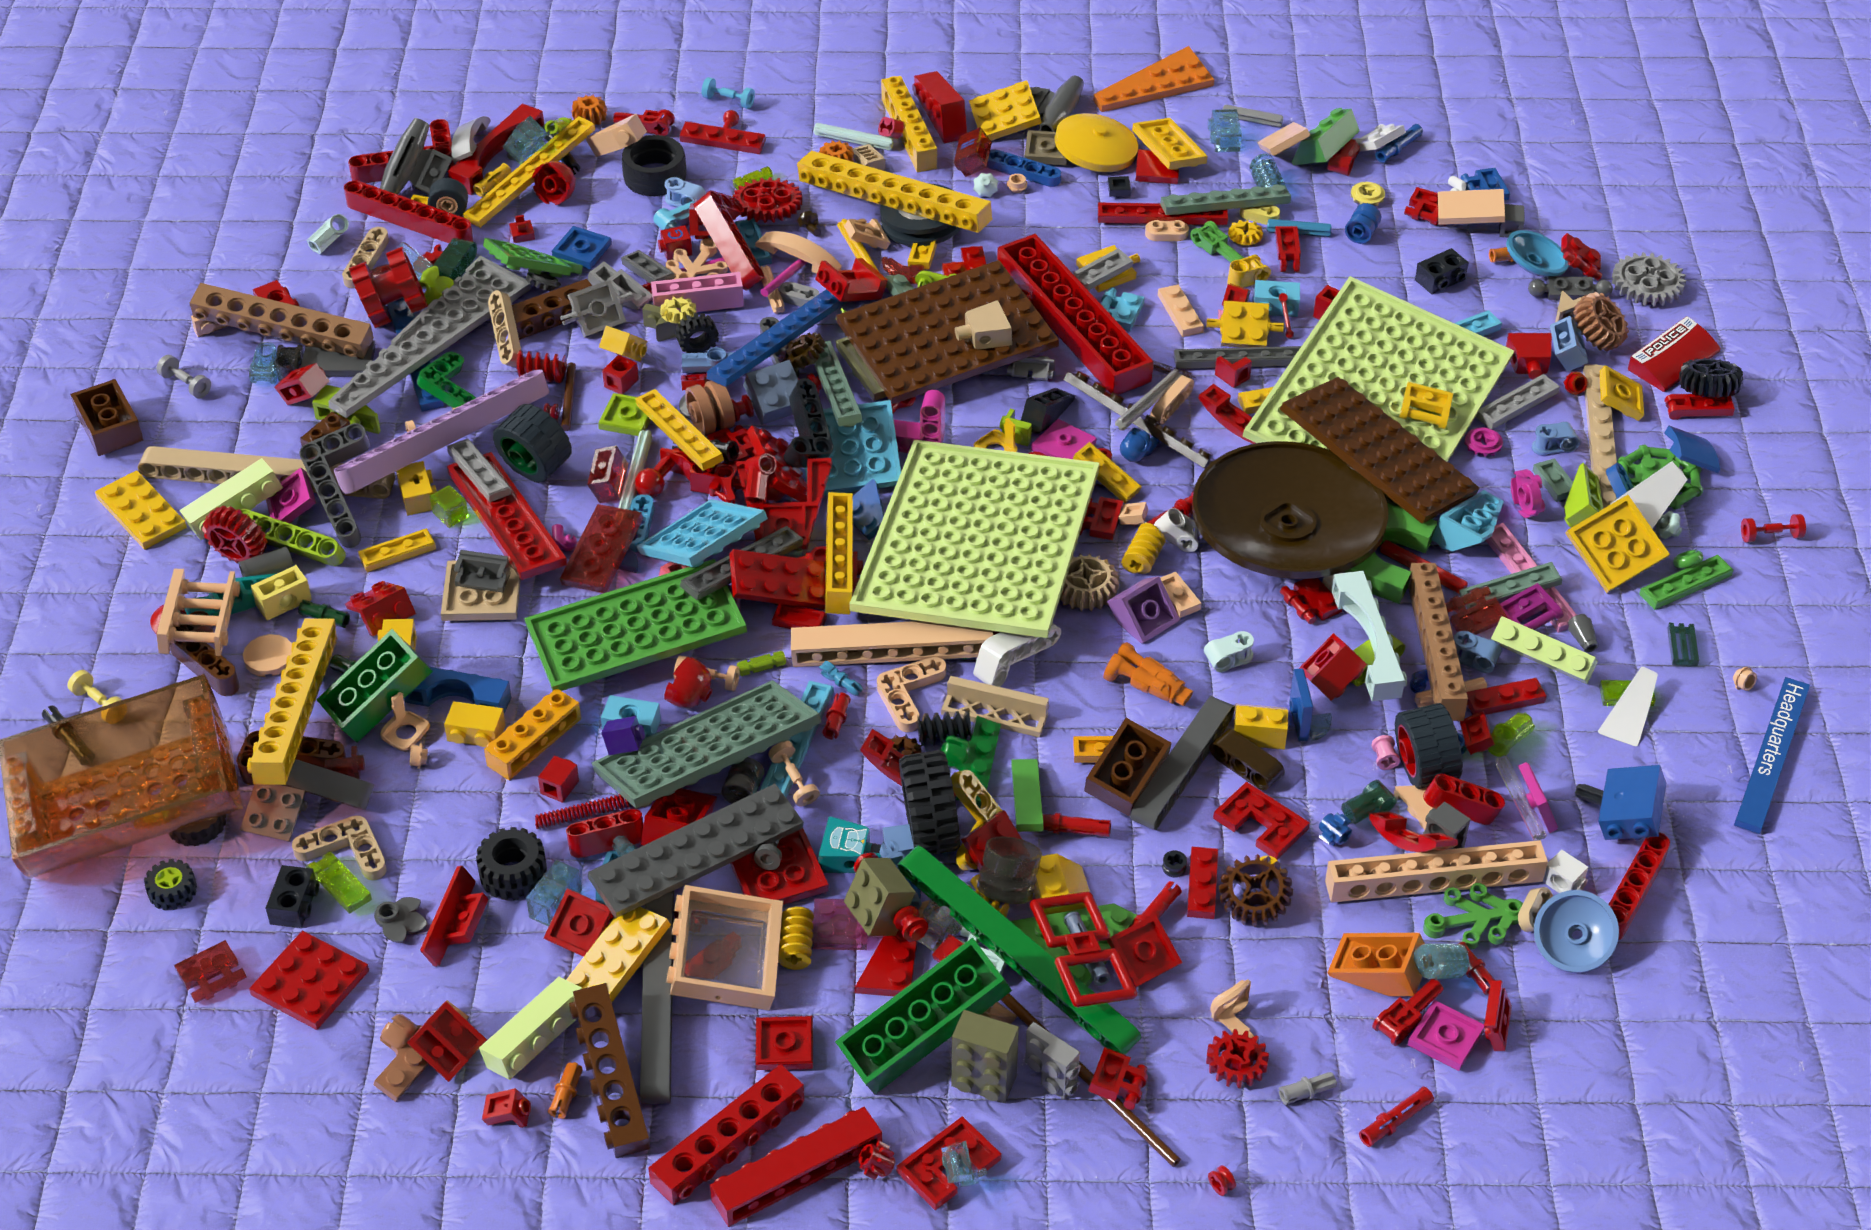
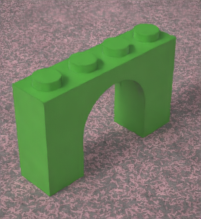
M1387 503L1388 522L1386 533L1380 545L1385 540H1389L1392 543L1400 544L1426 554L1432 542L1431 539L1438 521L1430 519L1422 524L1404 509ZM1375 552L1364 562L1343 572L1364 571L1366 579L1370 580L1372 584V594L1400 604L1404 597L1411 577V571L1383 561Z

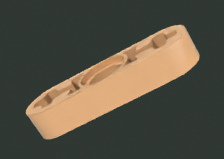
M1184 375L1180 376L1156 402L1150 415L1157 418L1159 424L1163 425L1189 397L1194 387V380Z

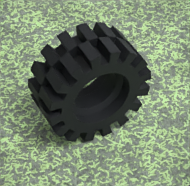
M693 313L694 317L692 318L690 315H687V320L681 319V325L677 324V330H675L681 350L686 353H704L703 351H708L710 347L714 348L716 346L715 342L719 341V333L713 319L709 315L705 316L704 313H701L700 316H698V313ZM704 331L700 336L690 338L694 333Z

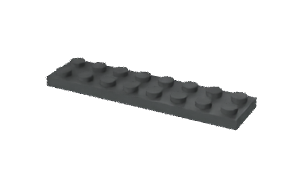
M773 784L589 871L588 879L616 919L755 852L762 844H771L802 829L804 822L778 786Z

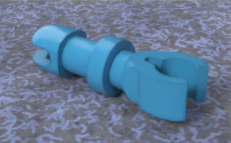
M825 661L819 667L823 670L821 675L835 681L838 687L843 686L854 696L859 695L858 691L862 692L863 688L858 682L849 679L848 674L845 672H839L829 661Z

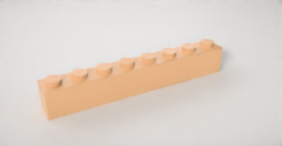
M925 621L791 628L793 667L821 666L825 661H829L833 665L916 661L930 657H939L941 659L978 657L982 644L986 639L993 636V631Z

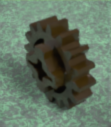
M809 332L806 335H801L787 344L786 350L780 353L779 363L790 360L795 372L802 370L806 366L814 364L820 358L819 354L825 351L823 349L826 347L825 341L820 333L814 332L810 334Z

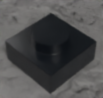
M1129 176L1108 177L1109 197L1131 196Z

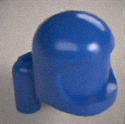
M1132 428L1122 440L1119 450L1126 460L1138 462L1143 457L1149 456L1159 444V440L1153 436L1150 438L1146 431Z

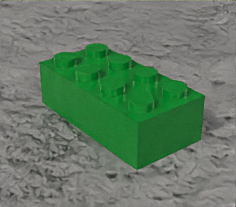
M391 629L316 700L355 742H359L392 710L391 697L401 692L404 699L433 671L410 645Z

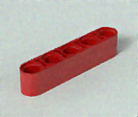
M1659 832L1658 837L1645 838L1608 904L1618 921V940L1624 937L1665 862L1670 840L1663 833Z

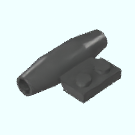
M1076 75L1071 76L1055 93L1046 88L1030 87L1038 113L1042 117L1039 131L1056 132L1059 123L1072 114L1079 102L1084 87L1082 78Z
M414 118L402 134L385 168L380 189L399 195L409 181L415 189L429 195L431 186L437 180L445 177L452 158L434 149L423 150L430 127L427 122Z

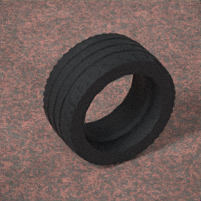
M646 135L639 141L625 147L622 152V171L626 186L633 192L643 196L655 197L666 195L665 181L668 178L677 177L684 181L686 179V158L682 145L675 139L667 136ZM653 163L666 164L662 167L656 168L642 167L644 165Z

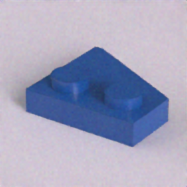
M874 479L869 481L853 496V525L869 541L877 535L884 517L883 504L878 492L879 487Z

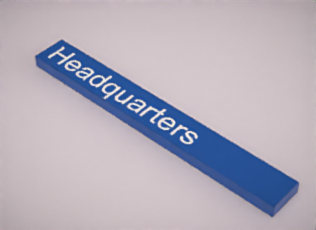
M1785 677L1734 826L1758 834L1761 833L1810 684Z

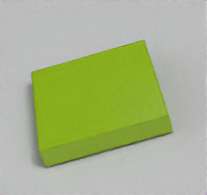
M613 393L598 422V427L601 430L639 436L641 430H647L651 419L637 406L635 400L637 397Z

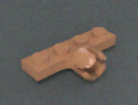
M446 1000L461 1016H463L468 1021V1015H466L464 1012H462L460 1009H458L456 1006H454L452 1003ZM396 1014L392 1017L393 1022H388L381 1032L380 1041L396 1053V1057L374 1080L373 1084L395 1102L429 1065L407 1044L408 1040L418 1031L421 1025H416L403 1014Z

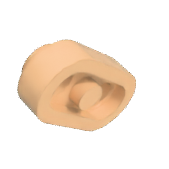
M1154 220L1147 223L1145 228V236L1152 241H1183L1187 239L1189 233V226L1181 220Z

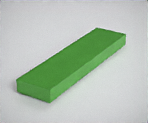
M1715 555L1695 566L1681 570L1641 588L1639 595L1656 610L1732 576L1733 569L1719 555Z
M1011 759L1016 830L1018 832L1043 831L1038 760Z

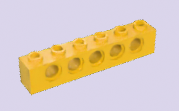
M892 76L881 79L882 101L890 118L902 120L904 123L900 139L916 172L937 169V147L902 77Z
M828 492L825 613H851L849 603L852 598V493Z

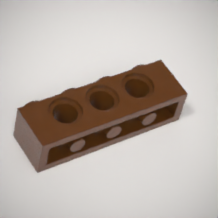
M584 279L513 304L512 309L519 340L562 325L563 321L570 319L567 318L561 321L560 318L572 313V306L567 295L592 286L591 283Z

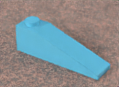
M1485 490L1479 492L1441 515L1431 540L1438 543L1442 549L1450 551L1483 542L1492 536L1504 501Z

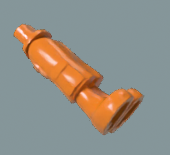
M1128 642L1120 646L1117 654L1114 653L1103 675V678L1109 682L1116 680L1119 675L1131 678L1130 684L1132 687L1162 700L1169 701L1171 704L1176 702L1185 706L1193 695V690L1185 687V682L1180 680L1173 671L1165 668L1151 657L1143 658L1135 651V647Z

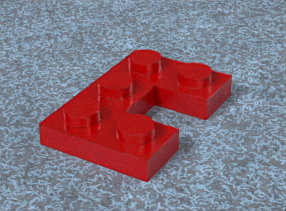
M1245 782L1216 809L1213 819L1233 832L1250 817L1268 828L1256 839V847L1277 860L1309 830L1310 822L1248 782Z
M962 1116L896 1166V1172L936 1211L958 1194V1187L942 1172L944 1169L961 1158L980 1177L1001 1161V1153Z

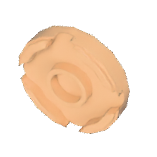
M268 634L257 637L250 641L244 649L243 659L246 669L251 674L259 677H266L265 674H272V676L281 674L282 669H286L287 656L292 653V643L281 635Z

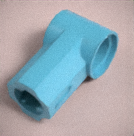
M690 203L670 211L667 208L658 210L653 218L654 223L661 230L688 224Z

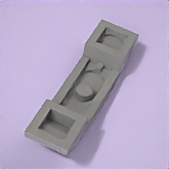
M482 116L456 129L451 147L454 163L473 155L477 147L473 138L476 133L487 129L491 122L489 117Z

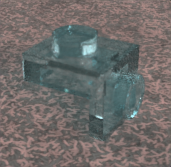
M966 1141L956 1142L941 1148L942 1163L946 1169L948 1183L960 1182L961 1187L978 1183L979 1177L987 1175L986 1168L972 1170Z

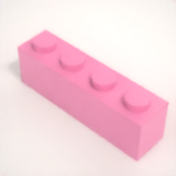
M740 272L651 282L652 299L655 306L661 307L665 300H672L673 296L675 298L683 296L684 299L689 298L692 303L696 304L697 312L744 307L743 285Z

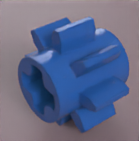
M1338 812L1335 815L1332 813L1327 814L1319 824V829L1323 832L1319 837L1328 845L1344 844L1352 834V829L1348 827L1351 820Z

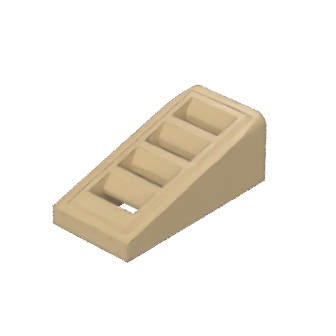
M870 144L853 148L854 159L858 164L885 171L884 157Z

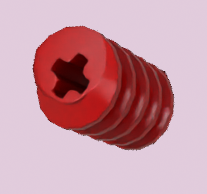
M519 350L517 356L518 375L520 377L530 371L543 370L547 382L555 380L556 383H561L567 370L566 355L563 356L562 361H559L558 354H555L553 360H550L549 353H546L544 359H542L540 352H537L535 358H533L531 351H528L527 356L524 357L523 351Z

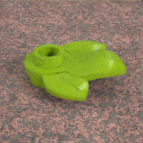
M437 266L427 268L422 273L421 280L419 281L422 290L426 289L424 294L428 305L433 300L439 299L446 288L450 289L454 285V280L451 278L439 276Z

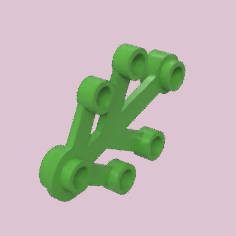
M1475 883L1471 886L1470 898L1494 907L1493 909H1486L1461 897V892L1457 888L1451 887L1445 891L1444 902L1449 906H1456L1469 913L1443 917L1438 913L1430 914L1424 920L1423 932L1428 937L1436 939L1444 935L1446 928L1475 923L1471 930L1464 932L1462 942H1465L1470 949H1475L1479 944L1480 936L1489 922L1501 919L1497 926L1490 928L1488 940L1492 944L1499 945L1504 942L1509 927L1519 924L1518 914L1523 902L1517 899L1502 900L1488 893L1485 885Z

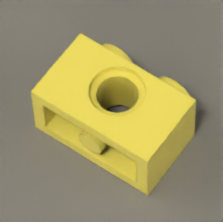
M297 565L251 585L255 604L267 621L298 607L302 600H312L308 580Z

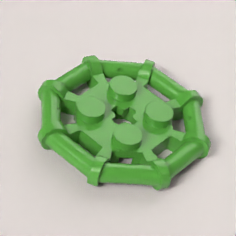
M1644 444L1640 445L1637 450L1629 455L1618 459L1617 463L1624 467L1627 474L1634 475V478L1629 477L1633 487L1671 461L1677 467L1681 465L1684 468L1681 470L1687 479L1691 478V484L1685 483L1678 492H1682V494L1676 495L1668 506L1674 510L1680 509L1681 505L1692 498L1701 496L1703 492L1700 479L1702 468L1678 459L1669 451L1670 449L1647 447ZM1651 457H1661V458H1667V459H1655V458H1651ZM1641 458L1640 464H1634L1635 461Z

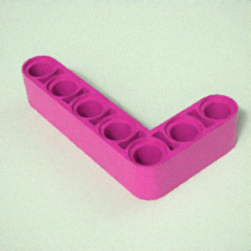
M929 390L925 393L920 410V423L894 420L898 452L909 453L914 440L943 443L945 436V396L938 390Z

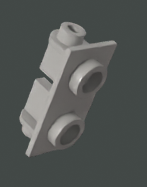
M1039 356L1038 358L1027 357L1010 363L1007 374H1011V377L1028 378V372L1033 371L1032 379L1048 381V379H1053L1055 360L1046 356Z

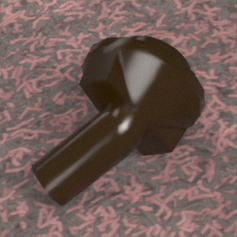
M812 211L801 213L797 219L799 226L806 227L814 236H819L821 230L816 226L819 223L817 213Z

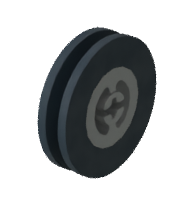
M932 184V185H936V186L943 187V188H946V189H950V188H948V187H945V186H942V185H939V184ZM884 205L880 206L883 231L888 238L900 244L912 246L913 243H918V246H928L933 241H936V244L952 238L961 229Z

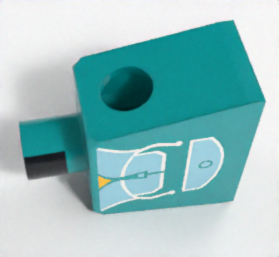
M829 816L819 852L820 867L823 873H856L854 871V864L860 855L875 853L878 858H882L880 855L882 844L870 843V829L867 826Z

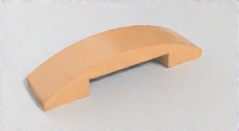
M780 231L766 232L755 243L756 247L769 253L775 254L778 250H781L811 263L812 272L816 274L821 261H827L838 271L842 267L825 249L806 238L792 233Z

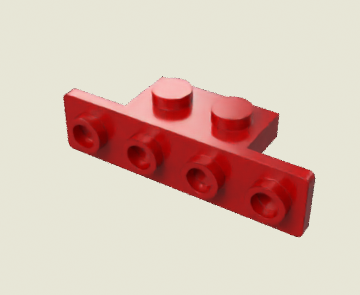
M464 866L456 867L420 949L421 953L433 966H440L448 945L471 942L489 900L484 893L471 894L476 881Z

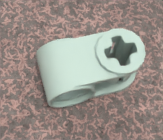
M1240 631L1220 639H1214L1204 647V654L1216 672H1225L1252 661L1253 651L1251 647L1253 646L1254 638L1250 633Z

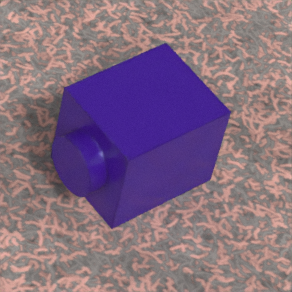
M637 716L607 721L601 732L608 755L637 751L645 739L644 728L641 724L639 725Z

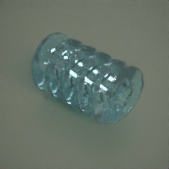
M1266 153L1260 154L1251 161L1249 170L1256 186L1272 187L1273 185H1285L1273 156Z
M1459 943L1422 944L1414 952V961L1418 971L1427 979L1461 978L1469 968L1468 951L1464 945Z

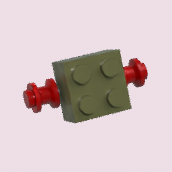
M875 853L860 855L854 864L856 874L846 894L844 903L868 936H896L898 930H902V936L906 941L912 942L922 939L928 930V923L924 918L919 917L920 913L915 906H910L916 893L890 858H878Z

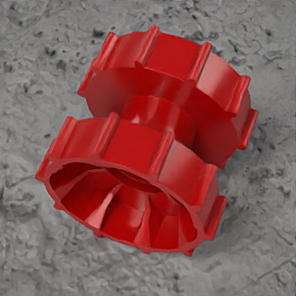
M403 246L385 253L391 271L374 277L366 262L349 268L360 301L374 328L392 321L386 304L403 297L411 313L428 307L425 294Z

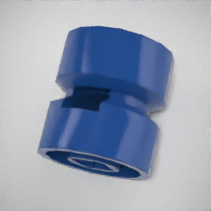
M1368 203L1357 206L1345 226L1346 236L1351 241L1364 244L1371 239L1382 218L1378 208Z

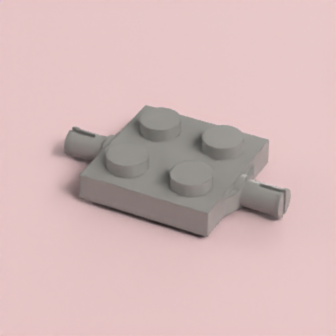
M611 280L570 293L567 296L572 306V313L560 317L561 321L570 318L563 321L562 324L566 325L576 321L583 337L605 330L606 326L614 327L627 321L623 314L622 304L633 301V296L625 299V297L633 294L629 291L628 293L618 295L613 288Z

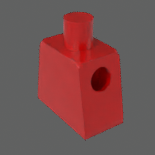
M1508 333L1506 347L1514 350L1510 360L1514 372L1517 374H1528L1532 380L1548 373L1551 361L1552 334Z

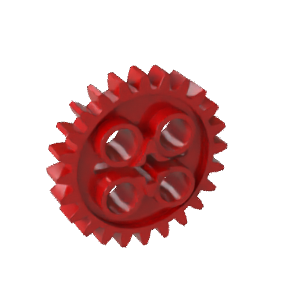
M771 177L768 180L760 178L758 182L752 179V183L744 182L745 186L739 185V190H735V194H733V197L740 202L744 209L740 217L747 216V220L754 218L755 222L763 220L766 223L767 220H771L774 223L775 219L783 221V217L791 218V214H797V210H801L803 205L802 191H799V187H795L794 183L788 184V180L780 182V178H777L775 181Z

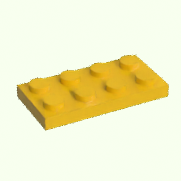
M1171 118L1133 123L1132 131L1168 169L1177 170L1181 167H1196L1201 164H1207L1208 156Z
M137 470L95 491L96 498L144 550L187 528L185 520Z
M642 907L636 908L616 919L614 917L566 980L582 987V989L606 983L611 1002H613L671 926L667 918Z

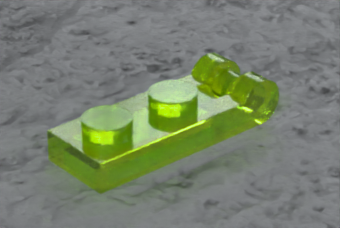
M331 851L322 856L323 859L320 861H313L306 866V868L314 869L315 877L319 880V883L349 914L372 900L371 893Z

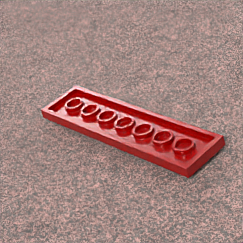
M492 452L482 455L511 489L510 495L489 502L457 463L447 466L448 474L504 556H508L510 565L521 580L567 565L566 556Z

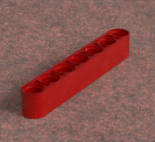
M349 181L344 185L346 203L350 209L458 247H467L473 243L471 222L466 218L360 181Z

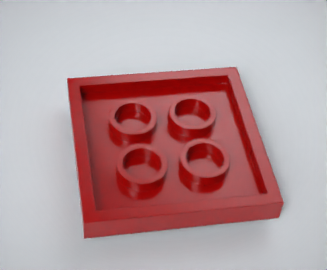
M803 828L779 840L777 848L782 853V859L776 869L765 870L760 868L754 861L755 852L730 863L743 895L783 901V905L829 891V884Z
M302 930L254 982L249 991L251 996L318 1030L369 972V967L367 963Z

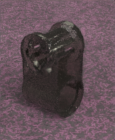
M278 345L275 367L279 382L291 371L301 367L304 355L302 345L297 347Z

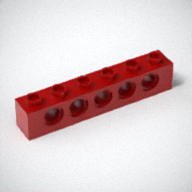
M778 1065L649 1166L650 1184L672 1205H675L681 1199L688 1198L697 1186L702 1182L709 1181L722 1166L733 1162L741 1151L748 1146H753L766 1131L777 1127L781 1120L791 1111H797L805 1101L804 1084L783 1065Z

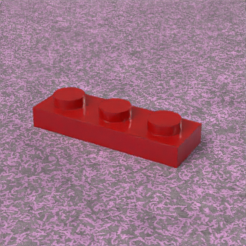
M1537 678L1466 692L1468 697L1467 706L1472 715L1484 711L1485 715L1517 709L1545 703L1546 694Z
M1191 846L1187 917L1214 919L1218 863V849Z

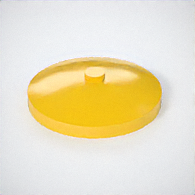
M1090 113L1075 114L1063 119L1057 126L1055 134L1057 149L1066 159L1082 168L1098 172H1115L1129 167L1136 158L1138 141L1135 135L1125 125L1112 118Z

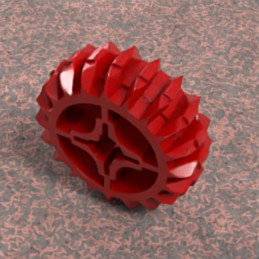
M223 505L216 507L203 522L202 531L205 533V539L209 540L208 544L215 548L214 551L221 553L222 557H227L229 561L234 560L238 563L261 555L267 547L268 541L265 538L266 534L261 531L262 527L257 525L255 520L249 518L248 514H243L240 509L235 510L231 506L227 508Z

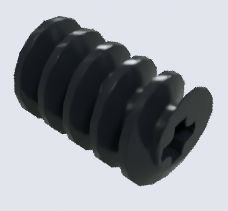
M955 711L953 719H951L949 712L944 713L943 719L940 718L938 713H934L932 720L928 713H924L922 721H920L917 714L918 738L921 746L925 745L926 738H929L931 745H935L936 738H939L943 745L948 736H960L964 740L967 739V736L971 737L969 711H965L963 718L959 711Z

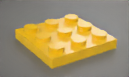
M1027 80L969 100L982 143L1042 123Z
M1629 495L1622 497L1583 520L1565 533L1606 593L1670 555Z

